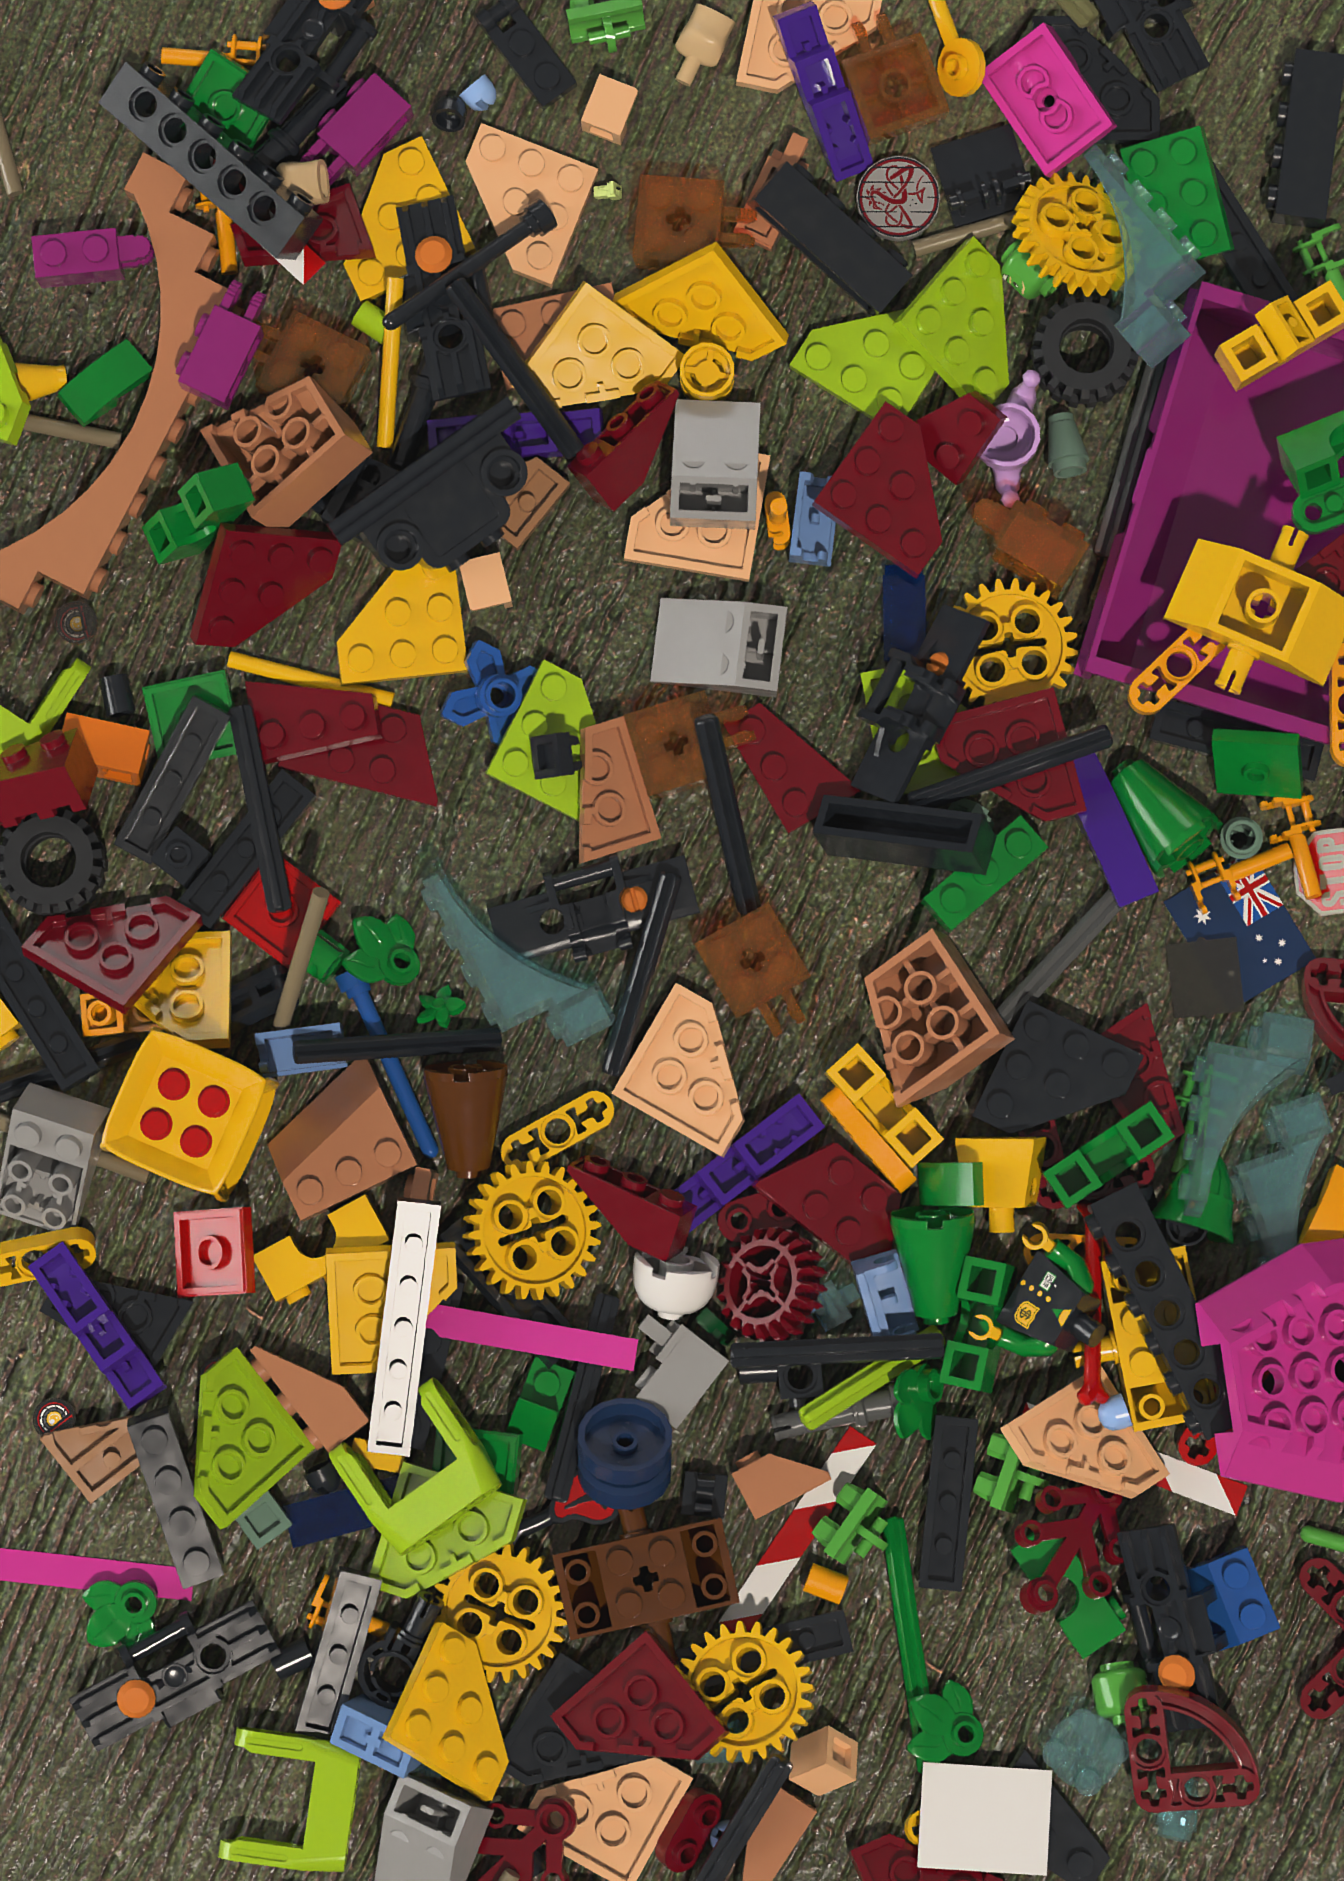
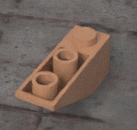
M254 1346L250 1349L255 1356V1359L250 1362L252 1367L264 1382L272 1378L282 1391L276 1396L278 1401L290 1416L298 1412L308 1425L302 1431L317 1451L324 1446L329 1453L370 1422L369 1415L345 1385L260 1346Z

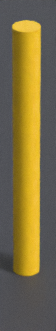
M387 277L385 315L403 303L404 278ZM401 326L392 331L384 328L376 446L381 448H393Z
M234 651L230 652L227 662L228 668L302 687L372 693L377 698L378 705L392 708L395 698L394 692L363 684L341 686L339 678Z

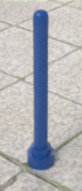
M348 971L335 977L341 994L346 992L349 1000L353 998L369 1035H386V1029L369 994V991L372 990L370 983L357 979ZM399 1058L380 1059L422 1154L429 1159L436 1157L439 1148Z

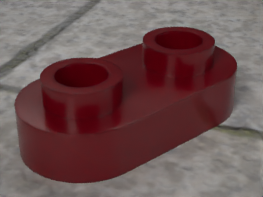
M759 1192L727 1203L719 1213L718 1227L726 1239L741 1243L740 1236H753L754 1229L763 1228L768 1230L769 1227L776 1226L786 1230L792 1227L796 1221L787 1214L783 1217L774 1215L772 1212L773 1203ZM736 1213H743L748 1219L747 1226L743 1229H735L731 1224V1217Z
M698 1787L688 1791L680 1800L660 1835L655 1849L658 1861L671 1871L677 1873L684 1872L690 1869L698 1860L710 1839L712 1829L719 1823L722 1816V1803L716 1795L705 1788Z

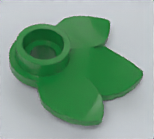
M395 914L389 919L387 924L372 916H361L352 920L353 933L360 949L342 960L341 964L346 971L366 983H376L384 980L391 985L404 986L415 980L420 971V960L413 950L416 937L412 926L403 917ZM394 958L402 960L406 964V968L397 967L394 963Z
M918 1364L914 1369L903 1370L894 1384L893 1394L899 1403L894 1409L893 1421L896 1433L901 1439L908 1438L917 1429H919V1432L926 1440H931L933 1436L935 1415H937L935 1403L943 1395L944 1383L939 1382L941 1371L937 1368H932L929 1364Z
M101 1580L91 1585L82 1595L84 1601L92 1609L96 1610L87 1625L86 1635L89 1644L97 1647H109L121 1641L122 1645L126 1643L130 1646L156 1632L152 1616L158 1607V1597L155 1590L148 1583L141 1580H131L121 1585L111 1580ZM129 1597H137L142 1603V1608H132L129 1604Z
M947 1680L942 1689L941 1696L923 1694L909 1699V1706L913 1717L922 1729L921 1732L910 1740L906 1747V1750L913 1756L926 1762L938 1763L948 1758L951 1754L956 1756L972 1755L981 1747L984 1738L983 1728L979 1720L973 1716V1700L967 1689L953 1680ZM962 1726L966 1727L969 1731V1739L965 1743L958 1737V1731Z

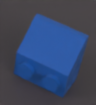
M1243 1545L1186 1568L1192 1593L1200 1591L1206 1586H1215L1217 1600L1209 1604L1207 1612L1213 1635L1220 1631H1226L1229 1645L1222 1650L1241 1645L1280 1629L1276 1615L1247 1547ZM1163 1578L1167 1590L1170 1591L1168 1582Z

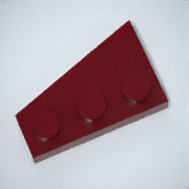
M350 183L330 189L329 202L315 205L312 209L324 220L306 245L323 261L376 258ZM276 209L270 210L275 215ZM236 223L230 224L245 267L280 264Z
M761 703L723 724V727L788 835L817 818L823 795L852 798L861 792V790L852 787V782Z
M1145 1003L1100 1035L1144 1055L1126 1094L1112 1099L1110 1102L1122 1119L1149 1101L1153 1103L1175 1137L1150 1153V1157L1185 1133L1167 1075L1160 1044L1153 1027L1148 1003Z

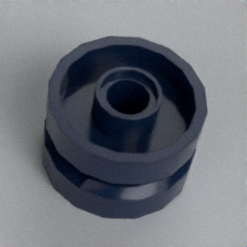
M633 1398L612 1399L599 1403L589 1410L578 1428V1480L584 1493L598 1504L612 1509L633 1510L650 1505L665 1493L671 1482L672 1427L666 1415L653 1404Z

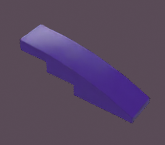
M809 1L773 16L799 94L834 181L839 182L866 171L874 163L851 90L845 86L834 48L828 43L816 4Z
M600 408L561 412L584 445L592 442L604 431L603 411ZM532 412L519 413L522 418L501 432V435L512 451L518 453L523 459L563 456ZM477 415L427 420L429 450Z
M1096 753L1073 760L1087 812L1074 816L1081 833L1087 839L1099 870L1104 874L1118 909L1158 893L1159 889Z
M797 1094L733 1143L724 1158L717 1156L674 1190L684 1195L686 1201L697 1206L689 1233L751 1186L755 1180L761 1178L825 1128L824 1124L800 1094Z
M63 1241L28 1266L72 1333L81 1341L100 1371L106 1375L130 1411L134 1412L167 1388V1385L138 1343Z

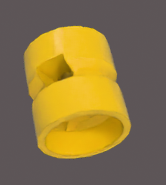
M700 343L692 346L684 354L680 363V387L688 400L725 401L730 396L734 387V362L730 353L722 346L715 343Z

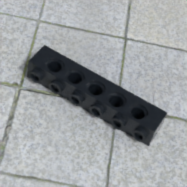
M147 61L143 64L125 62L98 103L276 259L296 260L324 220L312 210L315 206L314 203L302 193L290 191L283 184L285 179L277 170L268 165L262 166L253 158L255 152L247 144L238 139L232 140L223 132L225 126L221 121L208 113L202 114L193 106L195 100L190 94L178 87L172 88L164 81L166 75L160 68ZM155 97L157 108L154 114H152L151 102ZM183 123H185L187 131L185 138L182 140L180 129ZM215 149L216 161L211 166L210 153ZM244 174L246 186L243 192H241L239 181ZM274 200L276 205V212L274 217L271 218L269 214V206L271 202Z
M1137 1182L1087 1205L1086 1207L1090 1215L1084 1217L1087 1227L1095 1241L1100 1238L1103 1239L1109 1251V1254L1103 1256L1106 1265L1114 1279L1122 1277L1129 1291L1123 1295L1125 1303L1134 1319L1139 1316L1142 1317L1148 1329V1332L1142 1334L1144 1341L1154 1358L1161 1355L1168 1371L1162 1373L1163 1379L1172 1396L1180 1394L1188 1409L1181 1414L1192 1436L1200 1433L1202 1440H1209L1215 1437V1433L1225 1432L1233 1428L1221 1350L1218 1345L1201 1346L1195 1307L1197 1302ZM1123 1222L1134 1225L1138 1231L1137 1242L1130 1248L1121 1246L1115 1237L1117 1227ZM1143 1261L1152 1263L1158 1273L1155 1283L1149 1287L1140 1285L1135 1278V1269ZM1163 1300L1173 1303L1177 1310L1175 1321L1168 1326L1158 1323L1154 1316L1155 1307ZM1184 1339L1191 1341L1196 1347V1357L1187 1365L1180 1364L1174 1356L1176 1344ZM1204 1378L1212 1381L1216 1388L1214 1399L1207 1404L1199 1403L1193 1393L1195 1384Z

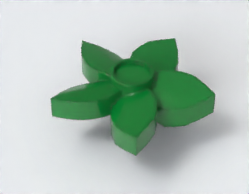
M448 984L439 989L436 998L429 995H419L420 1002L426 1010L421 1012L416 1020L418 1024H422L436 1018L440 1027L447 1028L451 1020L450 1015L460 1014L467 1006L462 999L453 997Z

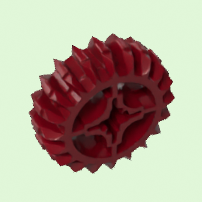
M773 1226L769 1227L768 1230L763 1228L754 1229L753 1236H740L741 1248L737 1246L729 1248L733 1258L730 1262L725 1261L721 1263L724 1269H726L725 1277L718 1279L720 1285L724 1286V1291L717 1298L721 1302L727 1303L721 1313L726 1318L731 1319V1327L742 1332V1335H745L748 1339H759L760 1342L790 1340L791 1334H803V1323L810 1324L815 1322L811 1313L813 1308H823V1305L817 1300L819 1293L828 1290L824 1285L820 1284V1279L828 1273L824 1268L818 1266L823 1257L818 1252L812 1251L813 1243L808 1239L802 1238L798 1232L789 1229L785 1231L783 1228ZM780 1253L776 1259L771 1258L766 1265H763V1262L769 1257ZM779 1304L781 1305V1308L775 1313L764 1317L768 1310L773 1311Z

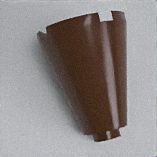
M477 1059V1064H463V1060H450L427 1064L423 1068V1080L448 1170L456 1171L457 1178H478L482 1176L481 1170L490 1168L508 1078L507 1063Z

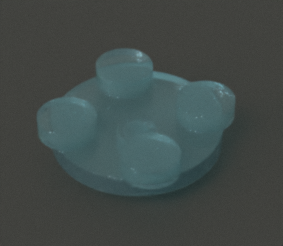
M1081 1708L1063 1719L1054 1728L1049 1743L1043 1748L1042 1755L1044 1762L1052 1767L1055 1774L1063 1782L1077 1788L1078 1792L1084 1796H1093L1099 1792L1102 1785L1108 1783L1118 1773L1122 1763L1129 1757V1748L1127 1741L1121 1738L1117 1728L1108 1719L1100 1717L1089 1709Z

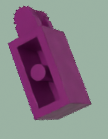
M375 73L367 81L364 78L359 79L348 91L346 97L349 100L339 111L333 108L322 118L318 125L320 129L317 133L318 140L300 160V162L321 159L329 151L336 158L327 168L330 186L346 169L358 177L414 116L412 106Z
M116 227L31 236L35 278L41 288L125 280L124 269L138 268L140 265H143V267L145 265L149 266V263L153 262L152 260L155 258L153 246L147 237L139 236L138 234L136 237L133 235L120 236Z
M233 280L229 285L220 305H214L210 315L204 313L201 316L194 332V336L198 337V340L192 352H184L176 369V374L180 376L178 383L183 390L226 410L229 409L264 337L262 327L255 323L263 309L267 295L257 291L252 296L244 317H240L232 313L236 302L242 294L243 284L236 280Z

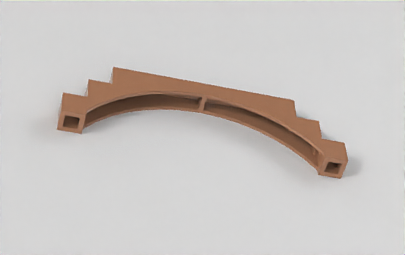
M144 152L131 174L124 191L128 199L139 205L147 224L156 256L160 285V333L154 369L147 394L131 431L110 464L89 489L63 513L36 532L0 550V603L23 615L28 606L34 608L39 602L45 587L40 584L43 578L89 600L92 592L98 594L101 591L109 575V571L105 569L112 554L118 556L127 542L129 534L124 531L132 517L137 519L141 515L148 500V496L144 493L151 479L158 481L166 467L168 459L163 457L171 442L177 444L185 431L187 421L183 420L189 406L196 407L201 400L200 397L181 388L178 383L180 376L176 374V369L184 352H192L198 340V337L194 336V332L201 316L204 313L210 315L214 305L219 306L228 288L202 276L203 271L209 273L212 270L220 250L216 249L218 243L214 234L176 216L178 211L184 213L187 210L194 195V190L190 189L192 184L170 165ZM241 296L236 302L232 313L244 317L245 310L241 308L243 305Z

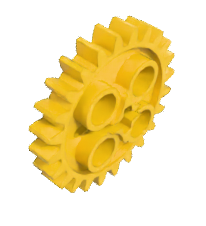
M1068 172L1063 181L1057 173H1054L1048 181L1040 177L1035 186L1029 185L1014 209L1017 212L1012 218L1011 223L1017 227L1012 237L1023 240L1017 248L1018 252L1030 253L1031 256L1026 263L1027 266L1038 264L1042 268L1038 277L1043 278L1049 274L1054 277L1053 287L1057 288L1061 282L1067 283L1069 294H1073L1077 287H1081L1086 297H1090L1094 289L1101 296H1105L1110 288L1117 292L1123 283L1128 284L1143 262L1141 255L1146 250V246L1140 243V241L1144 237L1145 232L1134 229L1140 220L1138 217L1126 214L1131 207L1130 203L1119 205L1116 202L1119 192L1115 191L1107 195L1104 193L1105 185L1102 181L1096 187L1090 186V179L1087 175L1083 177L1081 182H1076L1072 172Z
M1018 578L1013 579L1010 589H1004L1001 580L996 579L993 592H989L984 584L979 585L978 599L969 593H965L963 598L967 605L966 609L956 605L953 606V608L985 619L994 625L996 636L990 640H982L978 649L999 648L1002 646L1004 638H1010L1013 645L1041 638L1046 640V645L1017 648L1014 657H1008L1007 652L1004 650L973 657L962 679L966 683L964 689L971 691L967 704L971 705L981 698L984 700V706L1048 689L1051 686L1064 690L1067 684L1059 675L1060 673L1073 674L1075 668L1065 662V660L1077 657L1078 651L1067 647V644L1076 640L1078 635L1074 632H1065L1064 628L1073 619L1072 616L1059 618L1057 615L1063 606L1062 601L1052 606L1047 604L1051 591L1047 590L1037 597L1034 595V582H1031L1027 589L1022 591L1019 589ZM1022 613L1033 615L1037 620L1038 629L1032 633H1023L1016 628L1015 618ZM1028 655L1039 656L1044 661L1045 671L1038 675L1028 674L1023 669L1022 659ZM986 662H995L1001 666L1003 677L996 682L986 681L981 676L980 666Z
M523 1161L520 1172L515 1164L506 1165V1178L500 1172H492L490 1177L494 1186L492 1187L486 1183L479 1184L477 1187L484 1196L483 1199L474 1198L468 1201L477 1212L476 1215L464 1216L463 1220L473 1224L474 1230L463 1234V1238L475 1240L476 1246L470 1248L466 1254L467 1256H480L481 1260L474 1267L475 1272L488 1269L490 1273L485 1283L493 1285L501 1280V1294H509L515 1287L516 1299H526L530 1290L533 1300H543L545 1288L550 1297L559 1296V1284L565 1289L575 1287L571 1274L577 1277H585L587 1275L581 1262H595L596 1260L587 1250L588 1246L600 1245L601 1243L597 1238L590 1236L591 1230L601 1227L600 1222L590 1221L589 1215L598 1208L595 1205L585 1206L583 1201L588 1196L583 1190L577 1192L574 1190L577 1183L572 1177L565 1181L563 1180L564 1167H556L549 1174V1162L546 1161L539 1162L536 1170H534L532 1161ZM542 1192L547 1193L552 1202L551 1209L547 1214L542 1213L537 1204L538 1196ZM503 1206H507L513 1213V1222L508 1229L504 1228L499 1222L498 1215ZM561 1215L566 1217L564 1223L537 1231L533 1234V1237L518 1238L503 1246H500L498 1243L500 1238L527 1230L532 1227V1224L545 1223ZM557 1232L563 1235L566 1243L565 1250L560 1255L554 1252L551 1245L552 1237ZM517 1247L523 1248L527 1254V1262L522 1269L517 1268L513 1262V1252Z
M513 1542L505 1546L502 1553H499L498 1550L448 1578L450 1580L449 1583L439 1582L434 1586L444 1594L443 1598H441L444 1606L434 1623L444 1622L477 1644L482 1666L486 1670V1678L489 1683L495 1680L498 1672L502 1673L505 1683L511 1682L514 1669L517 1670L523 1679L529 1676L528 1663L538 1670L542 1669L545 1665L541 1654L551 1658L557 1654L555 1648L550 1644L551 1641L563 1642L566 1639L557 1630V1626L567 1625L565 1616L559 1615V1610L564 1609L562 1600H558L557 1594L560 1592L559 1585H553L550 1581L556 1574L555 1568L546 1572L541 1569L545 1560L543 1555L533 1562L528 1560L530 1555V1547L528 1546L524 1547L518 1555H515ZM483 1572L492 1573L496 1576L499 1587L495 1595L486 1594L481 1590L479 1579ZM521 1590H531L537 1596L538 1606L534 1612H527L520 1607L518 1596ZM467 1594L472 1595L477 1600L491 1607L503 1602L505 1604V1613L533 1622L535 1629L531 1630L509 1617L498 1622L495 1620L497 1613L494 1610L471 1604L465 1600V1596ZM466 1612H473L480 1617L482 1629L479 1634H470L463 1627L462 1621ZM511 1629L520 1635L522 1644L519 1651H509L502 1644V1634L505 1630Z
M738 1621L736 1632L732 1634L724 1624H721L720 1638L715 1639L710 1633L705 1632L704 1636L707 1646L704 1649L696 1644H691L693 1652L697 1655L695 1660L682 1658L680 1661L689 1669L686 1676L712 1709L739 1695L737 1687L741 1683L751 1687L758 1683L770 1670H777L775 1677L751 1688L749 1693L752 1698L749 1701L745 1702L741 1698H736L718 1714L727 1728L729 1717L736 1712L747 1713L749 1721L747 1728L743 1732L738 1734L730 1732L710 1750V1755L715 1758L724 1748L726 1749V1759L729 1763H733L738 1752H742L745 1763L751 1764L753 1752L756 1751L767 1761L769 1759L768 1747L773 1745L778 1751L784 1753L785 1749L782 1739L785 1736L793 1741L798 1740L796 1733L792 1729L794 1725L808 1726L809 1724L800 1713L801 1710L814 1709V1705L805 1700L804 1695L814 1692L815 1687L812 1684L803 1683L802 1680L812 1674V1669L810 1667L797 1666L805 1655L802 1651L789 1654L788 1652L793 1645V1641L788 1637L778 1644L779 1631L774 1627L766 1636H763V1628L760 1622H755L751 1633H749L744 1623ZM751 1651L760 1653V1667L752 1673L743 1672L740 1667L742 1657ZM715 1675L722 1676L725 1680L723 1692L716 1697L706 1696L704 1691L706 1681ZM772 1688H781L785 1693L783 1704L776 1709L765 1708V1693Z

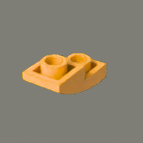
M88 993L79 994L83 1037L121 1035L132 1032L144 1033L150 1032L152 1027H157L164 1031L134 1005L124 1015Z
M1336 1164L1328 1170L1317 1205L1308 1212L1298 1244L1344 1238L1343 1167Z

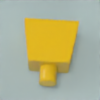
M967 1136L955 1138L958 1162H983L984 1205L967 1207L989 1208L990 1233L1015 1232L1014 1208L1031 1207L1037 1203L1046 1137Z

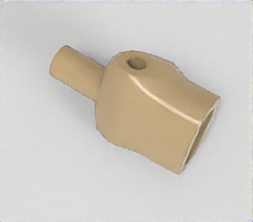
M695 5L689 21L675 44L677 51L685 56L675 80L690 87L700 65L707 67L717 66L727 39L735 25L732 19L705 5Z
M323 159L306 162H284L276 167V170L285 179L283 184L290 191L302 193L314 205L329 202V175Z

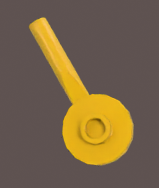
M928 0L945 45L938 59L937 73L939 82L944 91L951 96L968 97L979 89L984 79L986 68L984 53L979 44L972 39L959 38L946 0Z

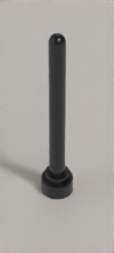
M536 199L526 206L524 214L519 217L520 222L385 315L382 320L384 328L390 331L395 330L447 294L446 288L459 278L467 280L528 236L533 238L538 234L544 236L555 229L557 221L551 210L541 199Z

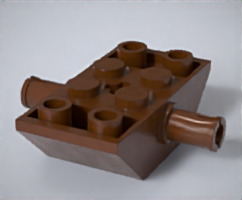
M644 1506L632 1511L618 1509L623 1534L619 1535V1539L552 1555L570 1640L639 1625L640 1629L644 1628V1631L652 1632L672 1659L677 1661L678 1656L676 1655L669 1622L673 1621L674 1617L740 1603L721 1517L653 1531V1528H648ZM648 1566L650 1573H658L659 1579L653 1581L652 1589L645 1590L643 1584L635 1583L634 1577L640 1575V1567Z

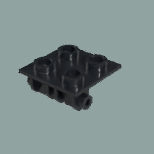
M1011 124L930 148L955 228L1013 211L1029 185H1033L1029 171H1025Z

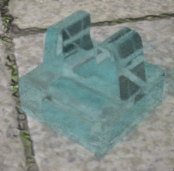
M832 1280L822 1284L828 1290L819 1293L817 1300L820 1301L823 1308L817 1309L814 1313L825 1332L852 1318L846 1306L861 1298L853 1282L838 1291Z

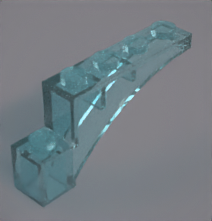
M1094 145L1083 156L1098 175L1110 198L1119 224L1124 250L1125 285L1121 318L1114 326L1136 353L1153 369L1191 336L1181 323L1187 316L1174 300L1206 273L1196 261L1202 254L1186 235L1178 240L1171 232L1177 227V224L1162 207L1154 212L1147 204L1153 199V196L1138 179L1131 184L1124 177L1129 168L1116 153L1112 151L1106 156L1097 145Z
M442 868L424 878L422 882L426 888L421 890L423 899L432 913L438 910L445 923V926L441 927L443 937L451 950L458 948L465 961L461 965L463 975L471 988L478 986L485 1001L480 1003L481 1008L492 1026L498 1024L503 1033L548 1010L550 1016L546 1017V1022L552 1035L556 1040L563 1038L566 1046L569 1047L613 1025L616 1017L596 980L589 984L576 981L548 970L518 953L499 939L474 915L457 894Z
M1264 1012L1258 1026L1252 1025L1250 1028L1247 1048L1208 1042L1203 1056L1196 1055L1192 1081L1199 1082L1198 1094L1191 1095L1187 1119L1194 1121L1193 1134L1187 1133L1183 1148V1159L1190 1160L1188 1174L1182 1173L1178 1189V1199L1185 1200L1183 1215L1201 1217L1208 1201L1212 1175L1218 1157L1227 1139L1242 1118L1261 1098L1294 1074L1303 1076L1311 1059L1314 1020Z
M1319 1092L1267 1109L1268 1118L1262 1120L1264 1130L1270 1144L1277 1142L1279 1151L1232 1167L1234 1175L1230 1176L1233 1185L1234 1198L1236 1201L1243 1199L1248 1216L1242 1218L1246 1233L1251 1242L1258 1241L1262 1257L1257 1258L1258 1267L1297 1245L1299 1210L1307 1175L1324 1136L1333 1132Z

